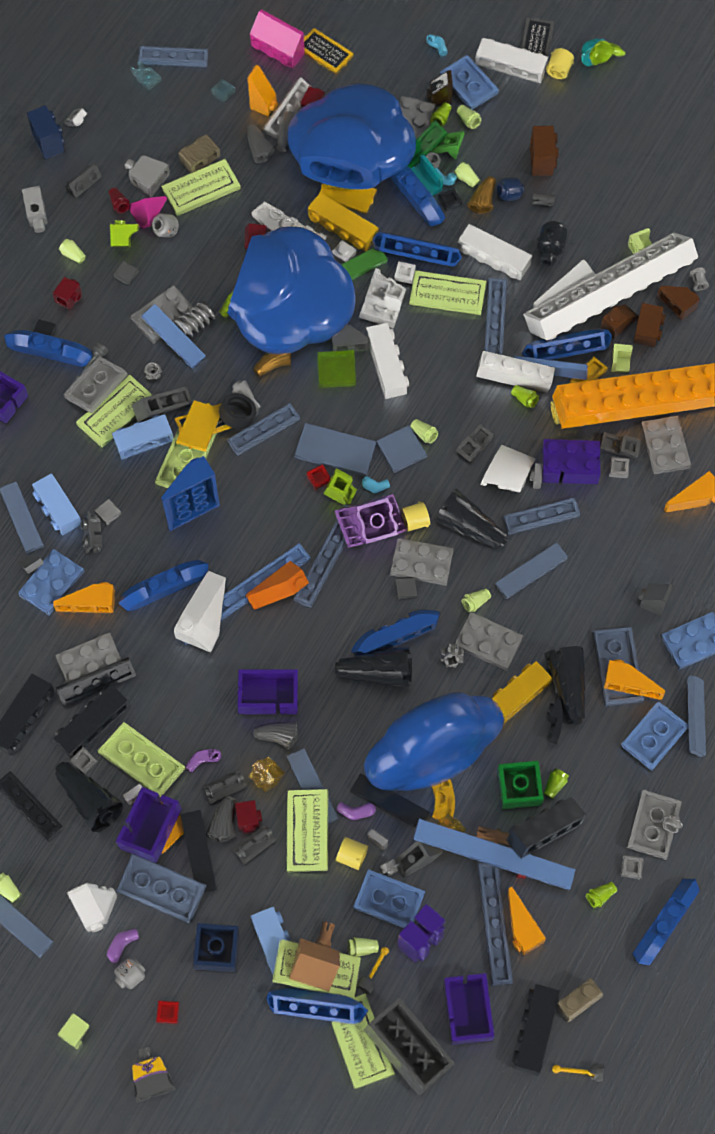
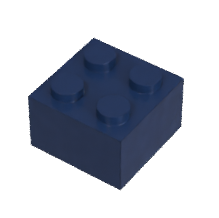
M44 105L27 112L32 135L44 158L48 159L63 153V145L65 144L62 136L63 132L60 125L55 122L56 118L53 111H49L47 106Z
M197 923L193 958L194 969L236 972L239 927Z

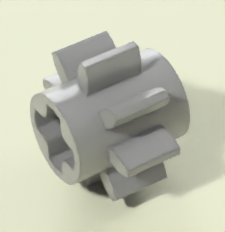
M448 643L446 649L441 648L442 655L440 661H445L446 667L456 668L458 663H463L462 656H464V650L459 649V644Z

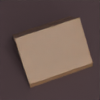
M300 939L289 979L329 992L340 967V951Z

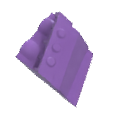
M394 494L335 510L348 548L375 542L407 531Z

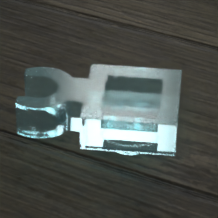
M140 61L137 62L139 69L131 67V72L134 76H137V81L149 91L162 81L161 76L151 67L145 69Z

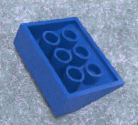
M204 456L192 459L161 497L169 531L220 506L215 473Z

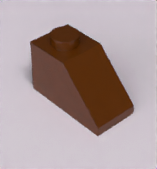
M660 286L657 293V298L681 321L698 308L700 301L698 295L688 287Z
M627 305L615 306L603 317L600 329H607L614 340L639 316Z

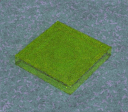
M354 350L317 352L319 388L356 386Z

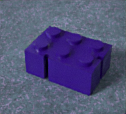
M0 371V420L7 424L16 412L15 407L19 409L27 399L28 393L23 384Z
M544 439L542 445V483H559L560 474L564 472L562 483L598 484L600 478V441Z
M238 669L239 714H276V711H280V714H298V669Z
M142 787L125 821L128 827L123 825L116 840L118 847L121 850L157 863L182 810L179 801L164 795L160 798L158 793Z
M428 904L414 917L418 924L416 925L410 921L398 935L397 947L415 964L419 960L423 962L430 954V947L433 944L437 946L442 941L444 930L446 929L444 927L446 920Z
M486 973L467 975L465 984H463V976L444 978L443 983L448 1022H450L451 1045L493 1041L495 1036Z

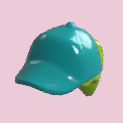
M596 38L584 43L581 61L585 66H592L606 62L613 54L615 56H624L626 52L617 44L608 43L604 39Z

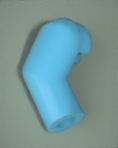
M433 34L427 36L426 41L430 46L438 49L440 56H445L448 53L445 42L441 37Z
M435 168L443 177V185L451 186L455 184L457 177L454 173H449L446 176L438 168Z
M370 477L362 479V486L372 493H378L390 488L387 479L380 482Z

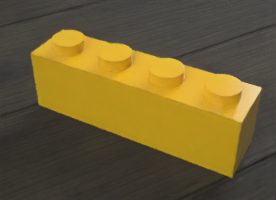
M321 192L308 207V217L311 221L321 224L327 231L334 232L342 240L349 241L357 249H362L366 252L373 245L372 239L379 232V228Z
M537 661L532 665L530 663L527 664L518 677L516 675L507 682L508 685L504 689L499 688L492 695V699L502 710L504 723L551 684L552 677Z

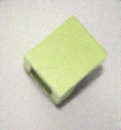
M649 228L630 235L628 246L633 254L652 244L649 239L651 232Z
M614 344L611 372L629 373L632 345Z
M72 1014L58 1035L78 1049L82 1044L80 1039L88 1030L89 1024L75 1014Z

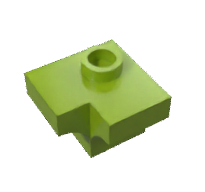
M115 221V224H110L111 246H131V236L139 231V224H125V221Z
M336 468L323 494L343 505H350L357 491L351 484L353 477Z

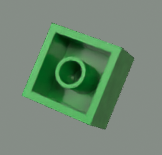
M539 761L498 764L497 775L502 810L542 806L544 798Z

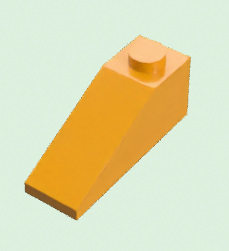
M255 65L248 76L250 109L269 117L278 105L276 93L260 66Z
M710 471L666 502L664 511L668 513L707 506L712 501L715 503V476Z
M108 582L93 584L55 600L53 605L56 612L114 613L115 589L113 584Z
M619 659L609 661L604 689L659 700L663 699L665 690L633 666Z
M510 887L507 896L512 938L514 940L512 944L518 953L521 951L523 955H526L545 943L546 938L513 887Z

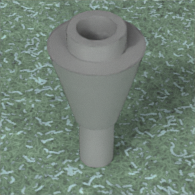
M239 380L233 385L232 393H239L249 397L254 402L256 411L261 408V405L255 400L246 380Z

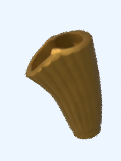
M488 176L468 201L467 207L474 213L484 214L494 209L492 195L497 182L494 177Z
M266 353L256 363L253 371L260 377L278 367L291 365V353Z

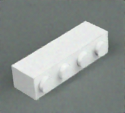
M482 38L476 54V65L537 83H541L548 63V57L543 54H536L523 48L512 47L509 44H502L493 39Z
M470 224L458 240V249L463 254L470 255L476 258L477 261L486 263L493 269L506 273L511 278L521 280L531 265V254Z
M388 323L366 327V336L370 340V350L385 399L407 394L409 380L403 374L405 370L404 364L398 358L400 352L398 345H394L393 342L395 339L393 329H389Z
M483 351L479 360L476 377L514 386L518 385L526 389L548 394L552 385L555 368Z

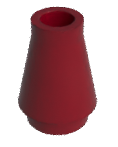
M118 188L110 189L109 195L114 211L118 213L127 212L130 208L129 200Z

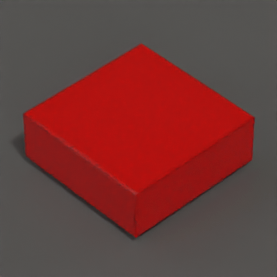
M323 464L306 472L315 490L328 484L331 479Z
M158 1001L156 1022L178 1024L179 1002Z

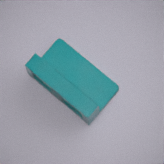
M424 154L421 155L420 164L414 166L411 170L430 194L434 196L443 190V177Z

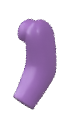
M217 749L197 751L186 763L185 769L192 773L201 763L218 762L221 759V752Z
M340 802L336 811L350 820H359L372 816L376 808L372 803L351 807Z
M136 928L118 933L114 937L107 951V957L112 963H117L120 960L126 945L139 939Z

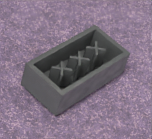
M400 998L364 1029L366 1034L419 1096L455 1064Z

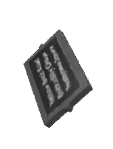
M527 18L521 49L523 48L536 54L540 53L548 57L554 22L542 20V18Z

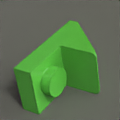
M463 131L448 133L431 152L436 154L448 152L456 160L465 133Z

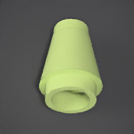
M464 105L458 107L457 114L468 128L475 129L480 125L481 118L477 112Z
M463 162L454 171L457 178L472 188H475L480 182V179L469 164Z
M66 239L59 247L62 255L79 264L86 259V255L73 240Z
M417 419L410 426L425 443L431 444L438 437L436 427Z
M484 588L466 594L461 602L467 612H475L491 598V594L488 589Z
M3 872L0 874V894L13 903L21 896V893L10 876L5 875Z
M357 937L348 939V955L360 957L378 952V940Z

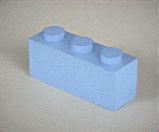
M165 414L161 416L156 415L144 422H136L133 426L127 428H119L112 433L121 460L170 443L174 439Z
M52 473L32 484L34 489L32 494L37 502L41 501L43 504L41 508L46 517L50 515L52 518L50 523L55 531L59 530L63 536L81 526L80 516Z
M274 907L251 915V920L273 975L279 941L281 939L291 941L288 931L282 930L281 923L284 922L280 911L275 912Z

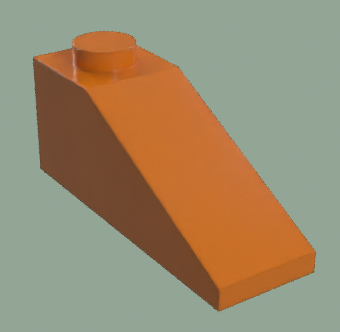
M289 561L245 596L252 608L256 610L294 595L309 582L303 570L292 561Z

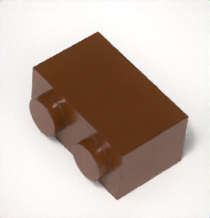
M642 303L633 343L655 347L656 341H660L662 330H659V327L664 325L666 316L662 314L664 307Z

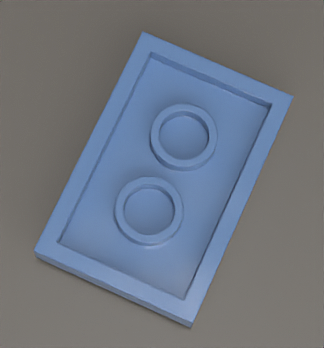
M468 55L440 71V75L447 70L452 71V90L471 110L491 99L499 92V89Z
M55 549L49 553L43 561V565L37 568L18 592L19 596L49 616L55 610L53 602L66 596L85 572L84 568Z
M713 612L661 634V639L678 670L715 654V614Z
M658 701L624 740L621 747L653 771L689 728V725Z
M368 869L353 909L405 928L410 921L414 923V917L419 911L425 891Z

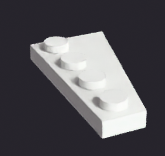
M266 202L252 211V217L261 225H266V230L269 232L288 226L302 227L313 231V228L308 225H302L297 219L284 215V212ZM315 232L316 234H318L319 236H321L324 240H326V235H324V234H322V233L319 234V233Z

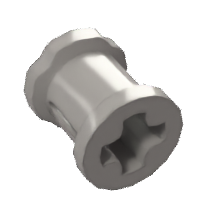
M702 267L692 269L689 272L690 277L693 279L694 291H703L709 286L705 278L706 271Z

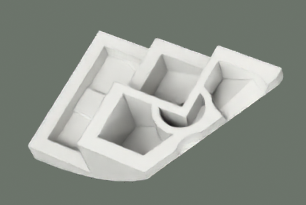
M376 268L359 318L378 324L388 323L389 327L394 328L406 289L397 284L392 278L383 276L380 270Z
M501 445L480 485L486 486L490 483L497 485L499 489L520 492L526 483L530 470L535 464L536 458Z

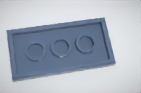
M305 423L294 457L366 477L377 442Z
M632 627L593 631L605 706L644 702V696L604 689L607 666L610 660H622L639 671Z
M131 854L116 892L191 923L207 885L162 865Z

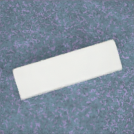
M300 77L294 82L261 129L263 133L277 139L285 112L297 113L301 107L300 102L310 86L305 80Z
M583 259L534 302L533 308L594 276L595 273Z

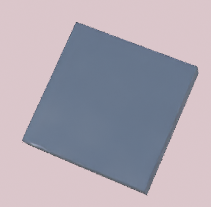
M406 426L376 441L393 473L427 458L426 452L410 426Z

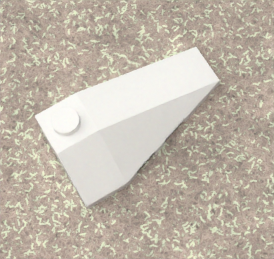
M211 571L207 572L174 628L176 639L211 653L220 632L226 583L225 577Z
M86 883L67 892L87 932H97L103 928V925L107 924L117 898L114 888L106 889L105 886L98 888L97 885Z

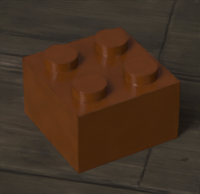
M554 125L532 126L530 140L532 176H552L554 168H557L559 149L556 148L558 135L554 133Z

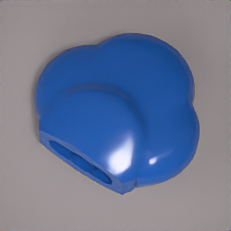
M352 84L333 89L324 98L311 102L301 108L294 115L288 127L287 140L289 149L300 164L302 174L315 181L339 188H373L381 181L402 171L411 162L416 151L415 132L412 125L403 116L397 98L387 90L369 84Z
M281 227L264 235L251 237L227 313L236 321L245 339L256 348L270 354L293 353L308 344L323 343L332 339V336L340 332L348 324L355 309V289L348 271L335 260L329 245L321 236L302 227Z
M452 692L429 700L408 711L388 727L384 737L378 740L367 753L364 762L365 775L374 787L381 790L413 791L444 783L470 767L480 757L484 749L497 738L504 724L502 710L489 697L469 696L463 692Z

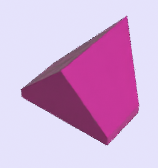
M167 197L145 198L129 204V211L142 229L152 226L154 218L159 214Z

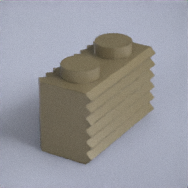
M207 134L198 137L193 144L183 147L179 152L180 162L190 173L204 168L220 157V148Z
M589 978L588 981L582 983L574 991L572 990L568 996L562 998L561 1001L559 1000L556 1008L565 1020L570 1022L598 1001L603 993L593 979Z

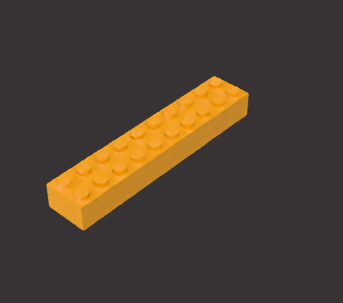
M715 363L557 385L552 397L561 428L715 407Z

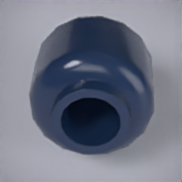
M503 178L497 184V195L503 201H517L524 193V185L518 178Z

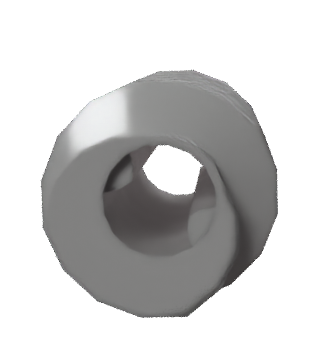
M202 301V303L197 304V307H192L191 311H187L186 316L182 315L180 320H175L174 324L185 335L188 334L190 337H193L192 330L198 333L197 326L203 329L205 328L203 322L210 324L209 317L213 320L216 317L210 306Z

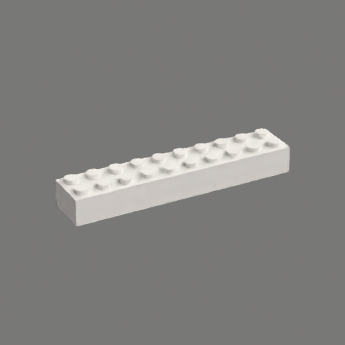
M673 232L525 312L523 315L530 333L545 340H552L559 333L572 329V326L587 321V318L592 315L600 314L603 309L615 306L618 301L631 297L636 291L644 290L649 284L658 282L664 276L677 272L680 267L690 265L693 260L698 258L693 239Z

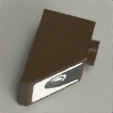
M447 70L430 81V88L426 89L427 100L430 99V103L435 104V106H441L443 103L451 105L453 81L451 70Z

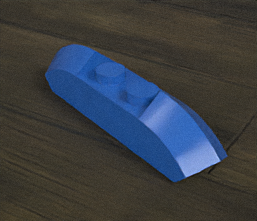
M408 166L390 177L428 226H434L444 221L445 215L440 206Z
M378 232L372 239L375 250L454 267L462 259L459 249L439 243L385 232Z
M596 329L560 335L552 340L540 339L527 344L522 351V355L529 358L552 360L604 350L610 346L612 335L607 329Z
M14 330L4 335L6 346L11 350L79 367L86 366L93 357L92 351L81 344L37 332Z
M202 560L189 561L141 581L124 591L120 595L118 604L127 611H134L200 582L208 572V563Z
M417 610L408 613L409 618H401L396 621V624L391 626L385 625L377 632L371 629L356 641L351 652L355 655L386 651L434 630L438 623L440 612L435 610Z
M682 879L632 953L638 963L650 966L700 892L696 879Z
M278 989L269 991L266 996L270 1010L274 1014L357 1024L362 1022L368 1012L357 1000L339 994L301 989Z

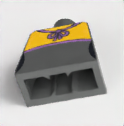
M150 1047L138 1050L140 1062L132 1065L135 1100L140 1102L176 1090L161 1056L152 1058Z

